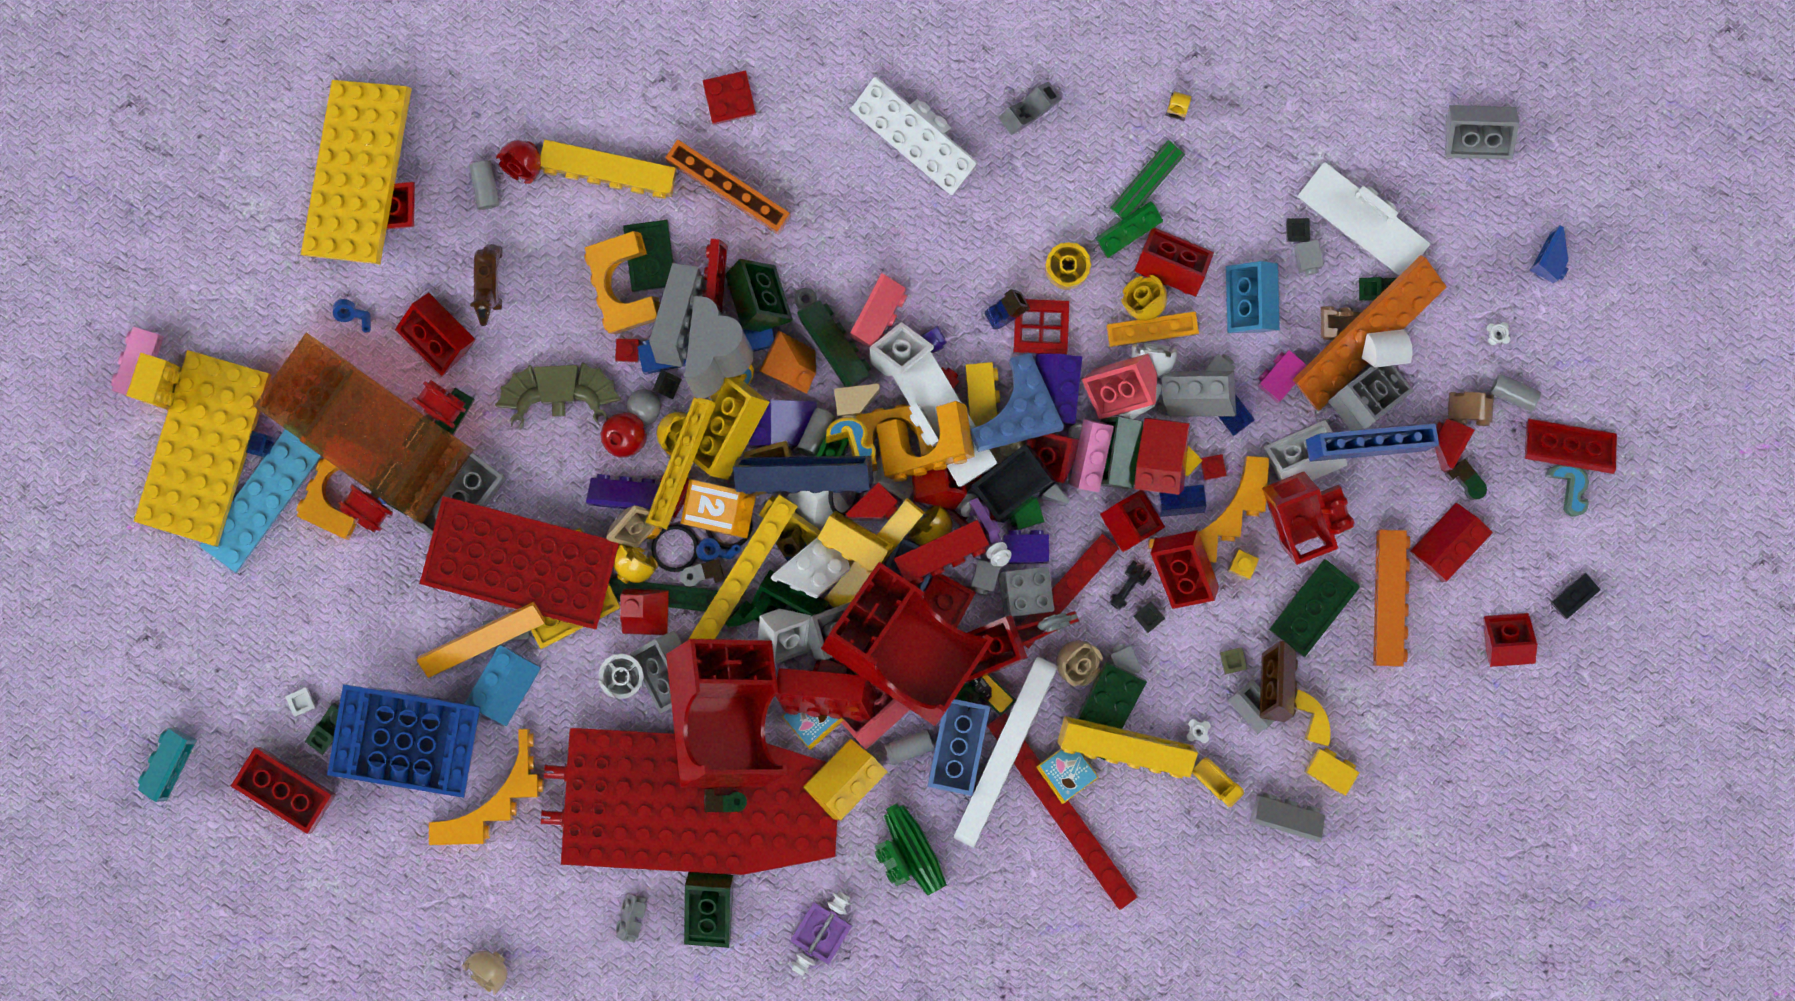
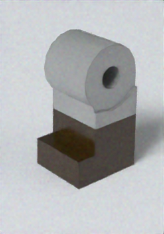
M719 559L687 567L680 575L682 583L688 587H695L701 581L713 578L716 584L725 581Z

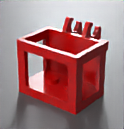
M1303 471L1262 488L1281 546L1296 565L1339 549L1335 535L1354 527V519L1350 516L1346 507L1348 504L1347 498L1344 496L1339 484L1320 492L1318 486ZM1318 537L1325 545L1302 555L1295 548V545Z

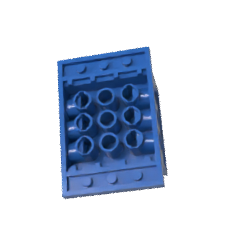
M343 684L327 775L464 798L480 707L461 704L457 701L439 697Z

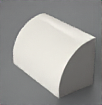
M1403 329L1367 333L1362 359L1374 367L1411 363L1412 344L1410 338Z

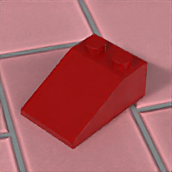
M1153 418L1144 419L1134 489L1178 495L1184 490L1190 423Z

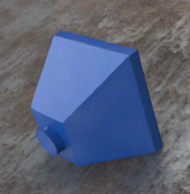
M1559 225L1550 232L1530 269L1531 272L1552 283L1557 282L1559 279L1563 280L1568 271L1566 265L1569 260L1563 226Z

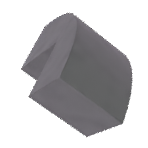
M1046 82L1038 86L1021 102L1009 107L998 118L1009 133L1013 135L1045 114L1062 98L1050 82Z

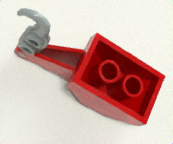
M1076 611L1052 615L1041 621L1016 627L1013 617L1010 615L967 632L975 636L987 634L994 640L966 682L1003 670L1027 659L1024 646L1079 622ZM1037 627L1040 630L1047 629L1046 632L1023 643L1019 636V632Z

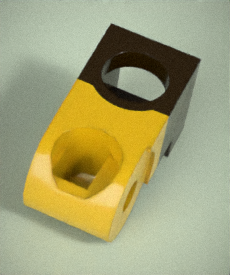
M1174 91L1171 94L1165 115L1185 121L1192 96Z

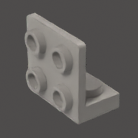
M1048 567L1006 571L998 574L1004 617L1054 611Z

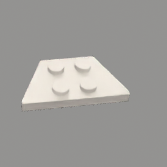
M816 538L771 576V579L775 582L781 581L791 585L790 588L803 591L817 599L850 570L848 560L841 555V552L825 547L822 541Z

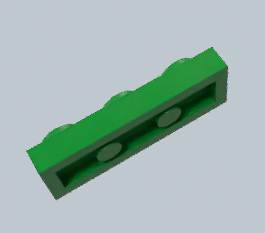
M1150 201L1095 237L1104 255L1109 258L1162 223L1163 219L1154 203Z

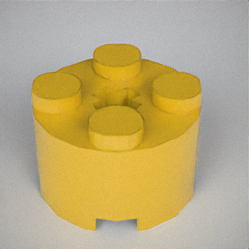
M1060 243L1053 247L1047 256L1045 264L1046 276L1057 288L1063 290L1075 289L1082 285L1089 275L1091 267L1090 256L1085 248L1077 243ZM1063 262L1067 264L1071 262L1073 270H1065Z

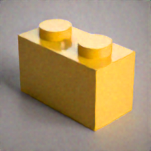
M1326 747L1324 750L1317 749L1304 772L1341 795L1346 796L1360 773L1355 770L1356 765L1346 759L1341 762L1335 758L1337 754Z

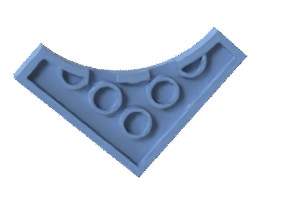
M1031 353L1010 358L1009 365L1013 375V392L1005 408L989 422L971 429V436L978 452L1063 430L1064 425Z

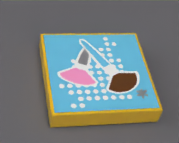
M785 713L781 716L810 750L844 720L843 718L834 719L826 715L812 717L804 713H798L797 715Z
M1062 749L1036 767L1062 804L1099 778L1082 753L1075 752V754H1069L1062 751Z

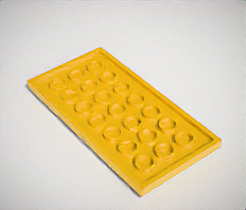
M340 80L331 81L300 255L381 264L412 88L399 85Z
M187 350L180 371L183 373L179 385L175 387L173 404L169 406L133 522L218 547L272 375Z

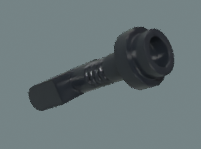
M1134 560L1125 571V574L1130 578L1117 595L1112 594L1110 596L1111 600L1109 603L1118 610L1126 607L1127 603L1124 600L1136 583L1143 586L1152 574L1150 571H1147L1144 577L1140 576L1144 570L1143 566H1140L1136 572L1133 571L1137 565V562Z

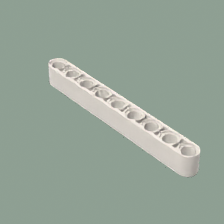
M1037 656L956 830L954 839L972 848L975 847L1057 671V665Z

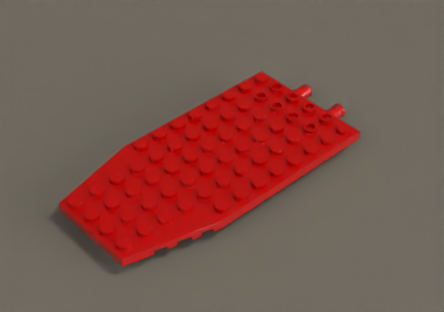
M570 728L567 764L565 766L545 764L544 771L554 772L544 773V779H564V782H566L565 807L562 809V812L541 811V816L551 817L541 818V825L550 824L563 827L561 865L745 875L834 858L836 852L837 820L833 819L803 788L826 762L766 743L772 760L779 766L787 765V775L764 787L713 788L714 795H729L735 791L744 794L747 798V805L745 809L739 812H704L705 788L680 787L675 734Z

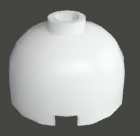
M1138 343L1132 345L1131 357L1149 354L1157 372L1158 380V376H1163L1173 369L1177 350L1174 348L1171 352L1169 351V346L1153 343H1144V347H1138Z
M626 654L612 655L600 666L599 684L610 697L618 699L630 698L642 687L644 680L643 668L634 657Z

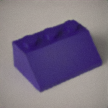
M1036 354L1037 368L1063 425H1075L1082 356Z
M597 474V478L590 479L586 503L590 506L627 509L634 505L651 509L660 485L655 484L654 479L642 478L641 482H633L632 477L619 476V480H612L610 475Z

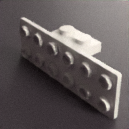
M878 77L872 79L851 108L855 115L950 195L957 191L978 163L947 136L951 127L943 117L933 113L928 104L918 99L909 104Z
M1326 162L1320 166L1297 196L1303 203L1398 276L1420 255H1423L1430 246L1426 239L1396 217L1399 212L1395 210L1396 206L1393 203L1380 199L1378 192L1370 186L1366 188L1363 185L1359 189Z
M929 352L903 374L892 376L911 406L909 409L912 412L910 415L912 422L916 427L920 425L924 432L921 434V437L927 446L932 445L935 448L940 436L936 407L954 401L962 402L933 354ZM968 414L971 431V429L975 428L976 426ZM973 442L975 457L967 459V462L964 464L953 463L947 465L948 470L959 487L964 486L997 465V461L990 449L978 452Z

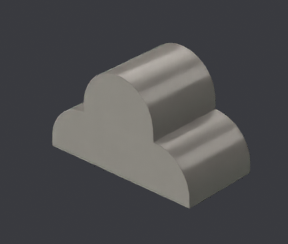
M694 296L684 378L695 398H705L713 395L721 388L724 378L738 376L750 367L753 361V349L737 320L729 316H721L716 304L711 299Z
M1393 365L1383 367L1372 366L1341 389L1328 402L1351 431L1365 430L1410 395L1413 389Z

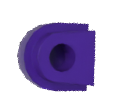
M938 325L920 335L934 346V349L930 351L931 353L942 350L944 348L943 345L947 343Z

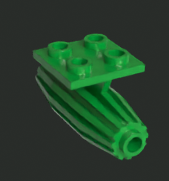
M898 803L887 808V814L884 815L892 841L888 839L874 847L876 849V858L887 869L886 876L892 884L894 883L895 886L909 881L911 874L927 896L945 887L947 884L939 860L920 825L904 805L899 807Z

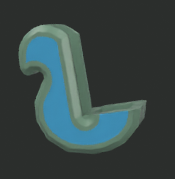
M1558 464L1550 468L1545 477L1567 480L1564 512L1571 517L1584 514L1589 505L1588 499H1581V496L1588 489L1589 479L1587 473L1581 468Z

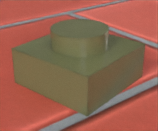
M1242 647L1219 653L1224 674L1247 669Z

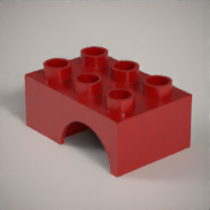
M878 562L829 633L821 649L935 726L945 714L994 639L987 634L984 636L971 635L952 626L931 609L925 600L924 591L881 562Z
M689 639L668 652L666 659L680 787H764L787 775V765L779 766L772 760L765 739L767 710L772 699L778 694L772 641Z

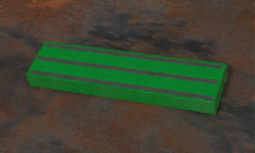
M1168 140L1110 209L1122 219L1138 210L1185 154Z

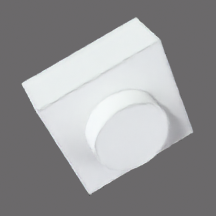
M308 687L285 696L294 717L316 708Z

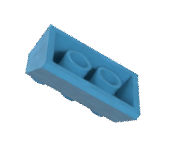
M1258 261L1226 266L1227 332L1263 333L1279 331L1278 263Z
M499 645L465 704L479 706L480 713L507 726L537 677L541 667L506 646Z

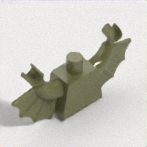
M584 362L581 363L580 371L578 365L534 367V371L532 366L529 365L524 371L513 373L510 382L500 387L501 397L495 403V406L518 410L517 414H514L510 421L512 427L515 420H520L519 430L524 427L523 415L527 413L528 408L532 404L540 401L544 405L552 404V417L566 416L565 404L575 403V400L586 402L590 409L594 411L593 419L597 425L601 426L598 418L600 416H604L606 420L609 418L605 411L600 410L599 407L603 404L620 401L621 397L615 392V382L607 379L603 375L601 368H590Z

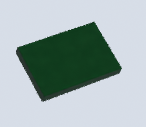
M668 220L623 225L624 234L632 231L642 234L647 253L646 255L628 260L632 293L665 288L673 263Z

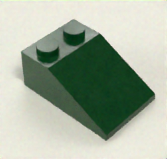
M688 872L685 883L684 945L729 948L734 875Z

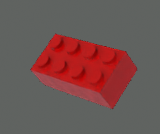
M978 520L894 558V562L901 577L916 586L924 582L923 577L929 574L935 577L945 572L944 567L950 564L954 568L965 563V557L972 555L973 558H976L986 553L985 548L989 546V543Z
M779 668L776 679L778 688L776 698L784 712L791 715L804 713L812 717L826 715L834 719L848 717L856 721L871 720L876 694L870 682L860 675Z
M254 747L231 784L232 788L306 834L313 833L336 796L329 789L261 747Z

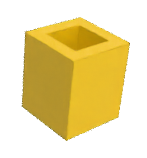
M1238 549L1227 571L1245 580H1250L1259 558Z

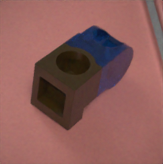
M1010 289L1004 294V298L984 312L994 330L1006 326L1030 309L1021 292Z
M799 526L783 531L776 542L777 547L787 562L807 546L802 538L803 532Z

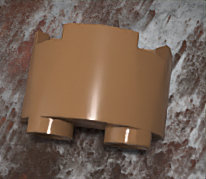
M1332 306L1321 307V338L1324 340H1334L1361 312H1353V308H1339V312H1337Z
M1450 392L1448 419L1463 425L1467 424V420L1476 421L1478 426H1490L1493 419L1494 395H1486V393Z

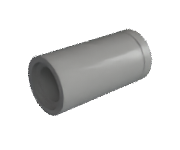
M479 161L470 164L469 168L477 209L485 210L498 207L500 204L491 161Z
M1501 373L1498 374L1490 391V394L1529 412L1534 410L1541 396L1540 391Z
M815 408L797 446V450L807 457H816L826 436V430L834 422L835 416L824 409Z
M927 729L884 744L891 765L934 751Z

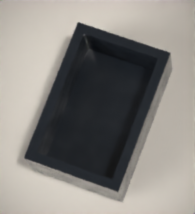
M1025 444L971 486L996 520L1004 523L1057 481L1030 445Z

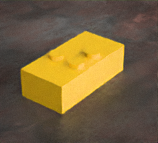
M732 377L724 378L721 388L712 399L716 405L693 461L708 475L725 480L729 479L737 458L741 457L770 403L744 381Z

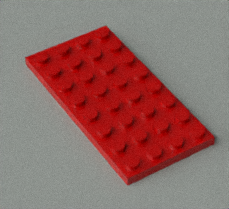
M442 496L419 584L514 609H519L534 602L545 617L597 630L619 543L609 541L607 538Z

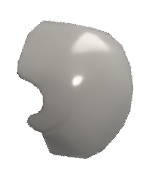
M637 390L630 396L627 403V412L638 416L645 426L654 423L661 410L659 397L651 390Z

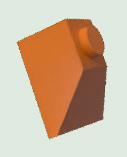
M778 331L759 371L793 390L807 394L816 375L815 350Z

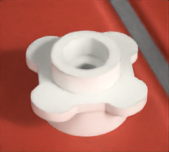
M1506 322L1496 325L1490 323L1487 325L1486 330L1489 332L1488 343L1492 346L1496 345V343H1509V325Z
M1195 719L1188 722L1190 728L1186 736L1187 739L1191 742L1194 740L1201 741V743L1208 742L1209 737L1207 734L1208 729L1211 727L1208 721L1197 722Z

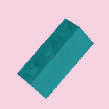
M168 728L167 731L164 730L158 740L160 745L157 751H153L148 760L150 765L147 771L142 772L138 780L140 785L137 790L155 802L168 800L197 742V739L175 728Z

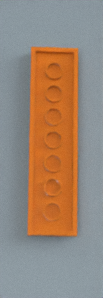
M1420 255L1293 379V382L1317 411H1320L1328 403V400L1343 389L1368 364V362L1362 359L1367 333L1404 329L1447 288L1426 257Z

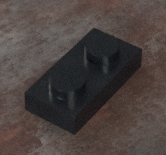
M1584 573L1550 603L1566 620L1601 589L1587 573Z

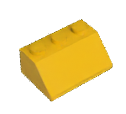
M849 739L803 788L833 819L841 821L884 777L887 771L870 753L852 739Z

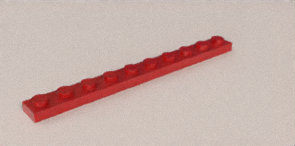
M1006 713L987 725L997 741L1008 720ZM1024 740L1014 765L1119 910L1123 909L1138 898V896L1070 802L1067 801L1064 804L1060 802L1036 768L1041 762Z

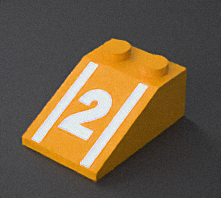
M689 479L680 524L728 536L747 538L756 496L753 493L745 494L743 492H736V489Z

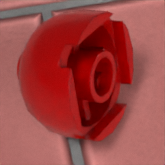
M514 140L508 142L496 156V159L499 158L501 160L499 166L506 174L515 180H518L519 177L524 179L525 184H531L542 168L540 166L541 158L538 148L530 141Z
M630 412L617 413L609 417L603 424L600 432L601 442L611 455L618 458L630 457L640 452L645 446L647 440V433L645 434L643 428L645 425L638 416Z

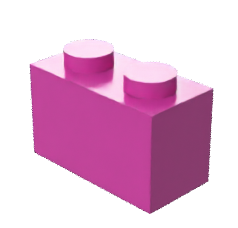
M1290 350L1285 354L1281 351L1273 361L1276 365L1272 370L1266 369L1258 378L1261 381L1258 387L1277 403L1295 385L1293 379L1307 366Z

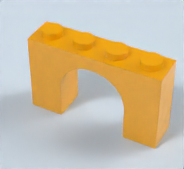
M632 231L585 247L586 254L584 257L586 264L591 269L592 275L590 279L597 291L596 301L598 307L602 309L604 329L609 334H618L655 322L660 307L659 297L650 296L625 304L615 296L611 284L613 273L621 263L647 254L642 234Z
M954 401L936 407L940 428L939 441L929 454L922 457L915 456L911 450L907 424L905 422L894 419L877 424L884 476L893 479L894 482H901L907 480L908 476H922L927 474L929 470H943L949 464H964L967 462V459L975 457L966 405Z
M900 404L893 409L885 410L884 408L874 409L871 413H862L856 416V419L862 421L867 428L866 446L869 444L874 445V440L878 434L877 424L898 419L905 422L907 428L911 429L916 435L921 457L929 454L934 449L932 445L927 446L921 437V434L924 432L920 425L916 427L910 418L912 412L909 409L911 406ZM876 457L872 464L873 472L878 471Z
M335 435L334 439L331 438L326 446L328 452L324 459L321 458L319 460L315 479L309 481L306 487L308 493L305 499L300 500L296 511H298L297 517L341 538L350 540L358 520L336 510L329 503L326 496L327 482L335 472L344 468H353L377 478L381 475L388 459Z

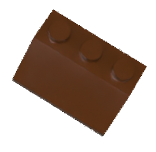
M1279 641L1262 653L1260 718L1286 722L1294 717L1296 713L1295 693L1297 682L1295 681V672L1298 668V661L1296 659V651L1285 641Z

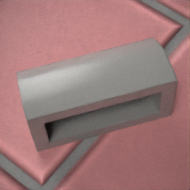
M1252 679L1227 701L1252 729L1259 734L1268 728L1274 720L1260 718L1261 688Z

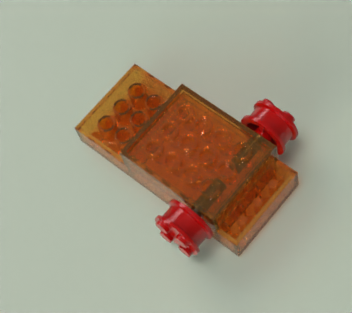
M307 332L254 405L259 411L298 437L299 441L371 491V493L364 492L351 484L350 488L352 490L344 501H339L341 505L339 510L356 520L359 518L357 523L374 533L376 530L380 532L382 530L380 525L385 518L393 514L389 508L381 503L378 499L379 497L422 524L474 451L473 448L433 421L434 419L437 421L441 420L451 428H454L453 422L460 412L465 413L466 411L463 408L465 405L463 401L451 393H448L446 396L447 390L434 381L430 380L429 383L424 381V389L417 398H412L415 403L424 408V411L427 413L424 415Z

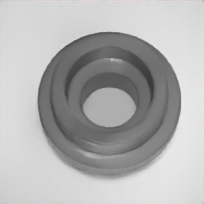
M802 288L795 294V304L799 309H803L817 302V296L812 289ZM803 296L810 297L808 303H803L801 299Z

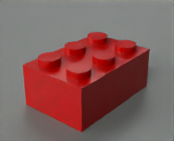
M1198 530L1155 538L1150 554L1172 609L1215 601L1219 584Z

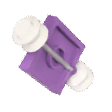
M967 493L957 508L961 510L963 517H973V521L978 520L989 543L986 556L991 559V564L993 566L1006 565L1012 554L998 534L1000 533V528L995 520L991 521L988 507L985 504L982 505L974 493Z
M841 891L837 894L833 892L834 900L827 901L830 911L813 902L790 941L805 950L804 953H796L798 957L796 962H790L793 965L792 970L802 976L805 973L810 974L808 967L810 965L815 966V962L811 958L812 956L829 965L853 926L837 916L838 914H847L844 908L846 905H852L849 902L850 897Z

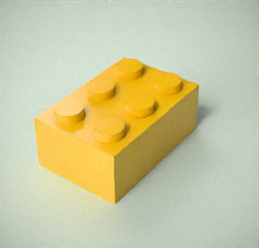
M140 352L126 396L168 410L169 406L173 404L174 390L176 385H179L183 373L180 372L181 367L169 361Z

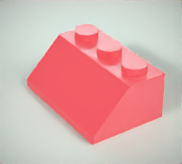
M881 273L850 332L851 338L869 348L885 335L884 332L887 326H893L897 315L894 314L897 307L902 308L907 299V295H905L906 288Z
M1149 354L1095 368L1081 379L1099 420L1156 403L1157 372Z
M872 683L870 684L876 694L871 720L856 721L848 717H842L844 720L841 722L865 750L910 710Z

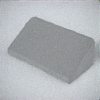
M1054 484L1041 496L1042 499L1063 506L1070 502V499L1057 484Z

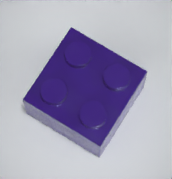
M1009 530L1007 535L1002 536V542L1007 545V549L1012 554L1007 564H1047L1049 562V534H1044V530H1030L1029 534L1022 535L1021 530Z

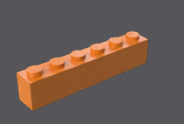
M678 139L665 157L669 164L777 235L781 233L791 218L790 212Z
M1405 530L1376 531L1373 666L1404 667V662H1407L1408 651L1404 649V640L1408 639V626H1405V617H1408L1409 605L1405 603V594H1409V581H1406V572H1409L1410 559L1406 558V549H1410V536H1407V531Z

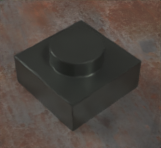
M1309 218L1286 219L1287 242L1310 241Z
M661 370L652 391L673 400L682 379Z
M1151 601L1133 616L1147 633L1165 619Z

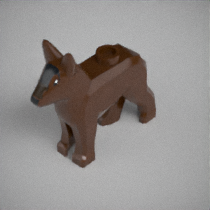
M487 244L482 250H477L474 255V301L470 303V306L474 307L481 326L487 325L491 309H502V299L499 298L497 270L499 260L502 258V247L495 244Z

